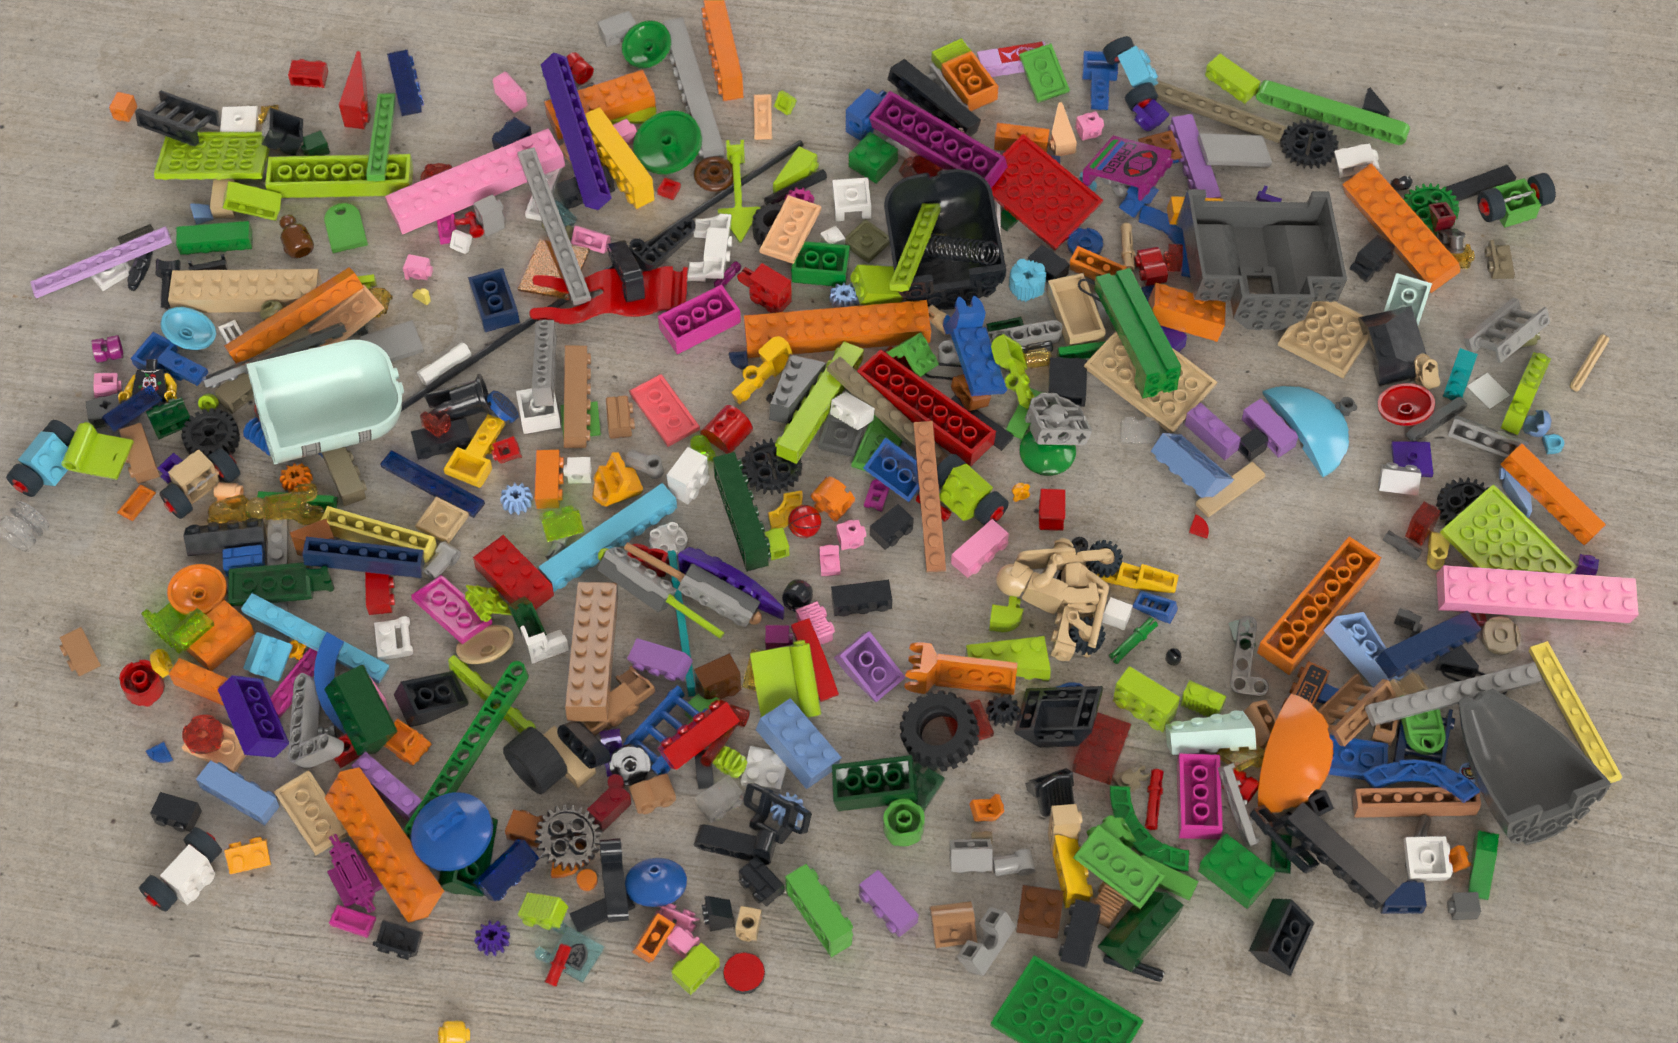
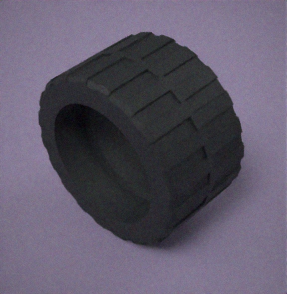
M527 727L503 747V754L514 772L537 794L546 792L568 772L567 765L560 753L541 732L533 727Z

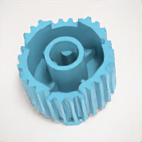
M1025 259L1018 260L1017 264H1014V267L1012 266L1010 270L1009 288L1012 294L1014 293L1017 300L1021 299V301L1024 300L1025 302L1031 300V298L1034 299L1043 295L1046 283L1044 265L1041 263L1037 264L1033 260L1032 262Z

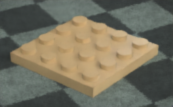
M1316 301L1312 303L1305 320L1288 327L1279 340L1278 346L1344 379L1369 341L1368 334L1363 335L1358 320L1363 315L1335 301Z

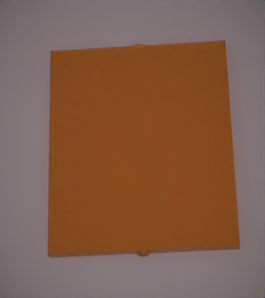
M539 239L519 284L518 291L569 300V293H562L548 287L535 286L532 283V278L535 275H549L563 279L550 241ZM571 245L582 271L590 248Z

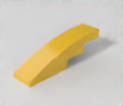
M1122 562L1118 571L1113 576L1110 575L1109 578H1105L1104 575L1101 579L1110 584L1133 589L1175 593L1179 575L1144 564L1137 567Z

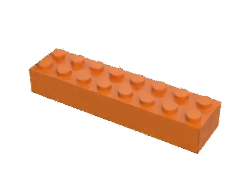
M1372 163L1342 184L1345 195L1383 239L1395 246L1394 251L1419 280L1432 283L1430 293L1461 272L1459 262Z
M1349 536L1262 639L1257 654L1290 676L1325 633L1324 629L1336 616L1342 613L1375 573L1382 557Z
M361 768L340 771L325 796V800L407 922L427 918L442 896L443 888L427 865L416 855L412 843Z

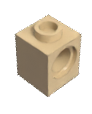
M741 906L735 928L736 937L743 941H757L762 919L760 909ZM745 923L753 924L750 928H745L743 925Z

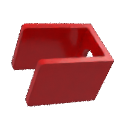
M1040 489L1039 530H1064L1066 489Z

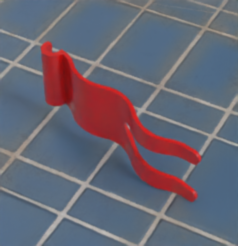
M663 266L651 271L642 272L645 299L629 303L625 301L622 281L616 269L601 270L584 278L588 291L592 292L602 289L603 293L573 308H532L529 315L532 319L554 320L555 323L577 324L606 313L639 317L666 310L667 312L686 302L688 267H683V270L680 272L674 271L673 266ZM535 275L532 278V283L535 286L548 287L569 294L565 281L562 278L549 275Z

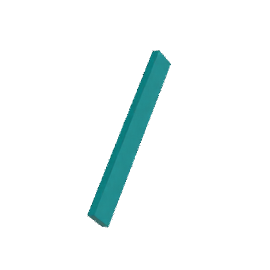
M668 551L669 566L678 570L676 551ZM671 576L672 586L677 589L674 597L683 604L682 592L678 590L680 581ZM676 609L681 651L691 658L685 615ZM691 664L685 677L688 697L696 695Z

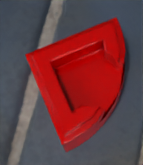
M1195 514L1189 533L1207 539L1209 534L1208 524L1202 517Z

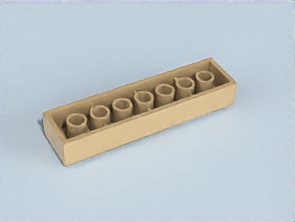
M318 269L172 271L168 301L171 309L187 307L201 313L260 312L261 306L269 300L278 301L285 308L320 286L322 280Z

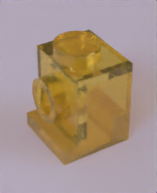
M369 288L368 290L385 308L375 317L378 318L381 317V314H387L389 303L393 296L385 288Z

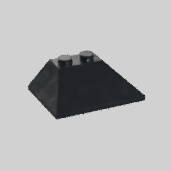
M1412 306L1359 317L1358 320L1363 335L1368 334L1377 363L1374 372L1378 385L1382 386L1416 378L1414 360L1419 354L1427 353Z
M1103 686L1026 688L1014 733L1039 748L1078 747L1093 731Z

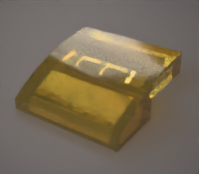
M1256 745V750H1249V746L1239 747V751H1230V748H1219L1215 754L1220 755V760L1226 764L1234 763V769L1240 772L1250 765L1256 768L1261 767L1265 750Z

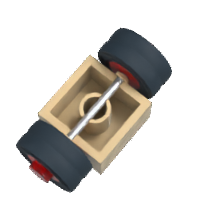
M221 448L214 451L208 457L200 450L190 454L184 461L175 465L168 472L172 484L159 493L165 508L177 518H184L193 511V503L218 485L220 482L219 478L225 483H231L240 476L241 473L235 459Z

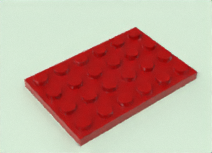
M1024 134L1002 154L1006 159L1007 168L991 188L993 198L998 204L1055 251L1103 203L1101 197Z

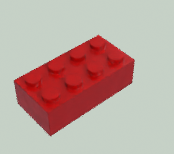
M504 535L473 557L476 570L509 604L525 596L532 602L536 610L554 596L552 584Z

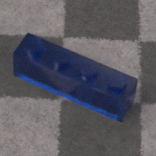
M408 49L387 53L401 116L422 113L421 105H424L422 95H418L421 89L419 81L415 82V79H418L416 68L412 69V66H415L413 56H409Z

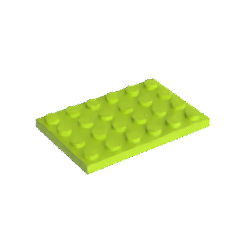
M198 132L199 144L196 146L165 136L154 171L155 179L162 180L262 179L270 148L261 145L262 132Z
M1494 484L1440 531V534L1475 568L1570 574L1577 567Z

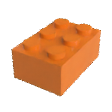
M972 51L942 64L941 72L944 79L960 100L968 106L970 111L998 99V85Z
M223 600L179 639L184 649L207 670L213 671L251 638L255 632L251 623L228 602Z

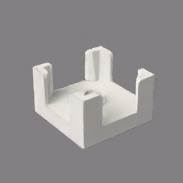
M868 178L832 180L835 222L844 221V212L862 211L863 220L871 219Z

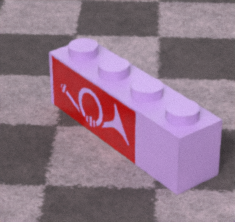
M1041 41L978 51L977 58L991 77L1025 72L1019 54L1045 45V42Z

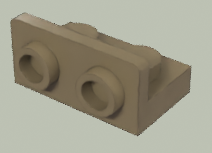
M1490 240L1488 246L1485 247V257H1488L1487 270L1491 273V278L1513 279L1515 272L1510 246L1495 245L1494 240Z

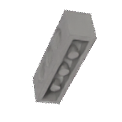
M1456 415L1448 434L1449 437L1506 458L1519 445L1523 444L1527 448L1529 441Z

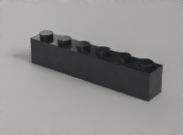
M905 58L890 68L887 80L928 113L969 137L978 131L981 119Z
M1302 803L1284 822L1283 826L1287 833L1295 836L1306 850L1313 852L1320 863L1327 865L1337 878L1344 880L1350 890L1358 893L1369 907L1377 910L1398 888L1306 804Z

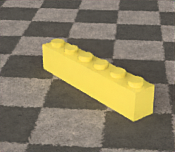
M327 506L321 520L327 519L334 537L359 543L424 550V563L430 561L437 549L435 537L333 507Z

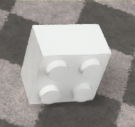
M532 388L516 391L524 434L561 428L555 392L554 405L535 407Z
M687 447L667 474L668 490L676 499L689 504L692 499L694 500L698 496L702 485L705 486L709 480L707 457Z

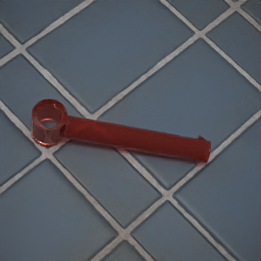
M730 704L740 722L710 744L700 759L703 766L710 767L737 726L743 728L746 726L750 716L749 710Z

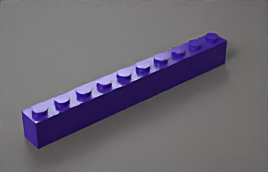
M553 52L540 66L585 207L599 210L612 197L567 57Z

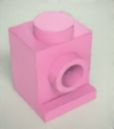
M408 254L403 267L405 279L409 280L410 277H413L417 280H428V277H431L433 272L429 258Z
M94 373L93 386L95 398L111 396L112 394L122 392V381H118L117 373Z
M679 926L674 927L667 937L668 946L683 959L687 957L688 951L693 946L697 947L700 944L698 937L694 939L693 934L689 930H683Z

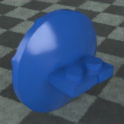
M448 793L433 799L418 813L412 826L411 842L416 855L427 866L436 870L453 871L465 868L476 861L485 852L490 843L493 832L490 812L482 801L467 793Z

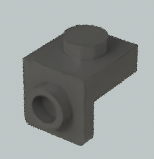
M1399 608L1394 624L1412 630L1410 637L1419 634L1423 627L1420 624L1422 616L1414 614L1410 610Z

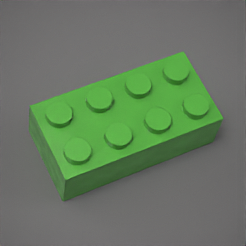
M805 864L785 876L786 893L832 958L852 945L853 925L847 917L844 918L840 913L842 910L839 904L831 900L828 888L820 884L816 871L813 868L810 869Z

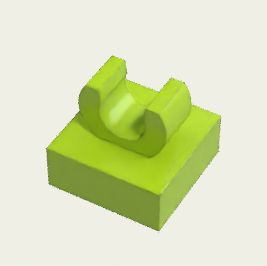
M782 90L778 93L774 107L789 115L795 107L797 100Z
M374 274L357 276L362 285H365L372 293L371 287L377 286Z

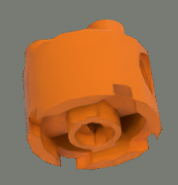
M830 476L828 478L825 477L810 495L815 502L814 508L820 513L825 511L835 522L855 502V497L851 491L848 493L845 491L846 486Z

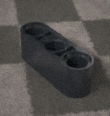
M571 721L558 727L557 734L560 740L588 768L593 769L610 761L609 750L582 722Z

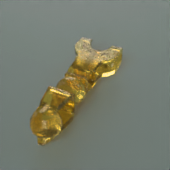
M311 483L298 484L290 493L265 496L264 499L254 497L248 500L245 495H238L215 501L208 508L209 518L207 522H217L220 524L227 523L230 520L245 521L249 518H263L264 520L266 518V520L292 519L299 524L310 525L321 520L324 510L322 507L311 506L307 503L316 498L318 494L317 486Z

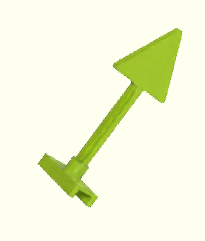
M744 139L740 140V144L730 145V140H726L727 160L733 165L735 207L719 208L717 212L718 214H731L730 230L741 243L752 225L755 211L760 209V207H742L740 164L745 163Z

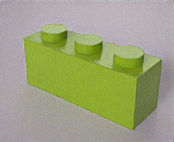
M1221 53L1207 64L1205 76L1224 91L1233 95L1237 100L1245 104L1257 94L1260 81Z
M228 181L224 192L222 208L276 221L280 211L282 194Z

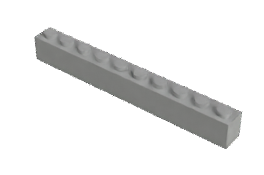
M681 17L663 21V25L671 35L669 60L670 64H674V77H678V90H682V103H686L685 113L696 120L702 132V146L698 155L699 157L702 156L703 159L712 156L724 158L723 143L684 19Z

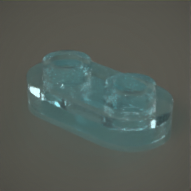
M554 200L564 226H574L577 221L576 216L563 204Z

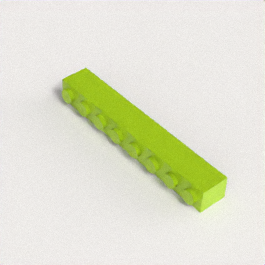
M843 342L840 348H836L834 357L827 362L824 373L821 372L819 374L816 385H812L808 397L802 400L801 408L799 411L796 410L794 412L791 423H787L785 426L784 434L782 437L779 436L775 443L777 456L796 464L798 463L830 413L832 399L840 396L845 390V387L827 371V367L841 356L857 371L863 362L864 349L847 342Z

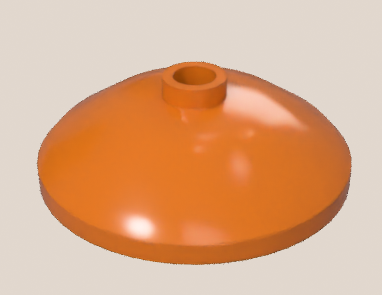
M194 564L181 569L172 577L168 585L167 596L171 606L177 612L186 616H203L225 599L227 583L223 574L215 567L206 564Z

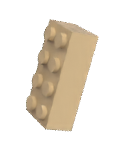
M1083 273L1048 281L1047 295L1057 321L1062 324V335L1066 346L1104 342L1106 331L1093 298L1078 288V281L1085 278ZM1081 282V288L1091 293L1087 282Z

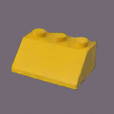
M1055 835L1052 855L1060 890L1064 891L1063 903L1065 909L1070 908L1071 903H1075L1076 899L1090 902V898L1093 897V889L1091 884L1088 885L1086 878H1089L1088 869L1073 858L1081 848L1079 847L1078 840Z

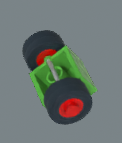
M1540 173L1529 177L1527 181L1523 178L1479 192L1477 205L1482 218L1486 222L1500 220L1505 228L1537 218L1540 207L1555 201L1556 190L1551 177L1547 173Z

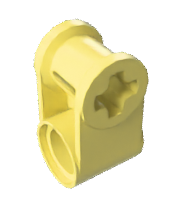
M1432 531L1428 540L1427 565L1431 569L1439 570L1445 563L1450 543L1440 533Z

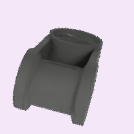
M1457 228L1438 231V240L1450 253L1458 254L1465 251L1463 247L1464 232L1459 231Z

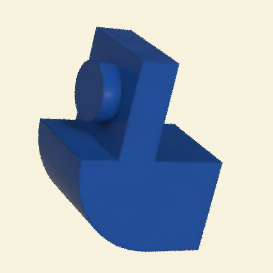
M1130 186L1127 190L1128 194L1119 208L1135 218L1145 203L1150 205L1159 189L1153 186L1148 195L1142 200H1138L1139 188Z

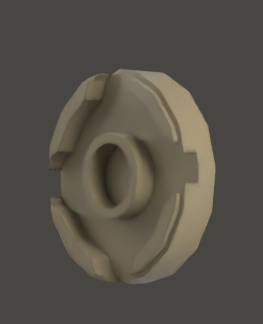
M1492 617L1481 628L1482 643L1487 650L1494 654H1509L1520 643L1521 634L1519 628L1508 617Z

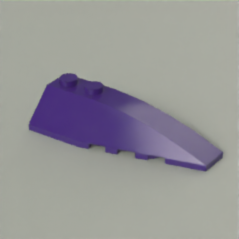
M688 547L679 552L680 572L686 574L693 563L759 600L760 604L757 609L779 619H784V607L767 590L740 570L723 562L719 557L705 554L701 549Z

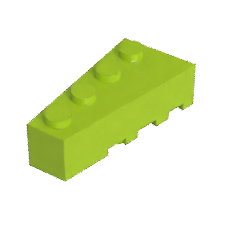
M1044 636L966 645L965 657L1018 663L1017 677H1025L1024 679L1029 680L1036 678L1042 679V681H1050L1051 668Z

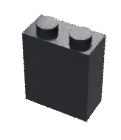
M1050 357L1048 393H1057L1060 397L1069 399L1075 405L1085 407L1087 368L1084 365L1087 363V359Z

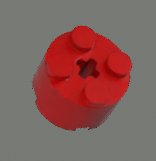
M139 660V662L127 664L119 675L120 686L126 698L132 704L150 707L163 694L165 688L164 680L153 670L151 662L148 660Z

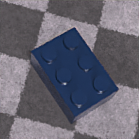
M503 268L468 277L470 290L485 333L520 323L518 310Z

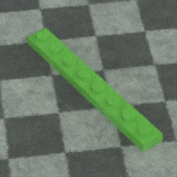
M395 93L377 95L366 173L367 181L379 182L386 179L396 102Z

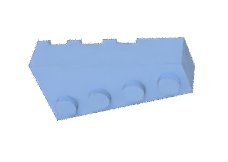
M1364 612L1336 616L1324 629V632L1372 687H1375L1382 679L1388 681L1396 679L1400 681L1404 677L1403 675L1399 678L1395 676L1388 679L1375 661L1381 652L1387 648Z

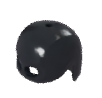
M795 579L790 581L782 595L784 606L796 612V607L800 608L810 604L813 598V589L804 580Z

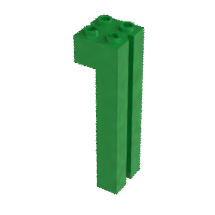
M1131 269L1116 271V275L1112 276L1110 273L1096 276L1094 289L1136 369L1134 383L1142 399L1155 397L1160 391L1170 393L1177 390L1181 364Z

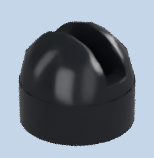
M1171 648L1166 653V662L1170 665H1178L1181 662L1182 654L1179 649Z

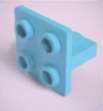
M257 632L243 668L256 675L280 681L293 645Z

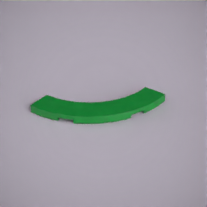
M1110 786V801L1114 818H1123L1136 839V842H1133V847L1140 854L1177 871L1188 872L1189 850L1175 848L1155 839L1136 817L1131 801L1130 787Z

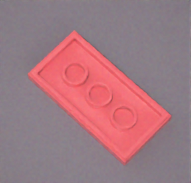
M662 374L629 391L631 397L667 447L700 430L698 423Z

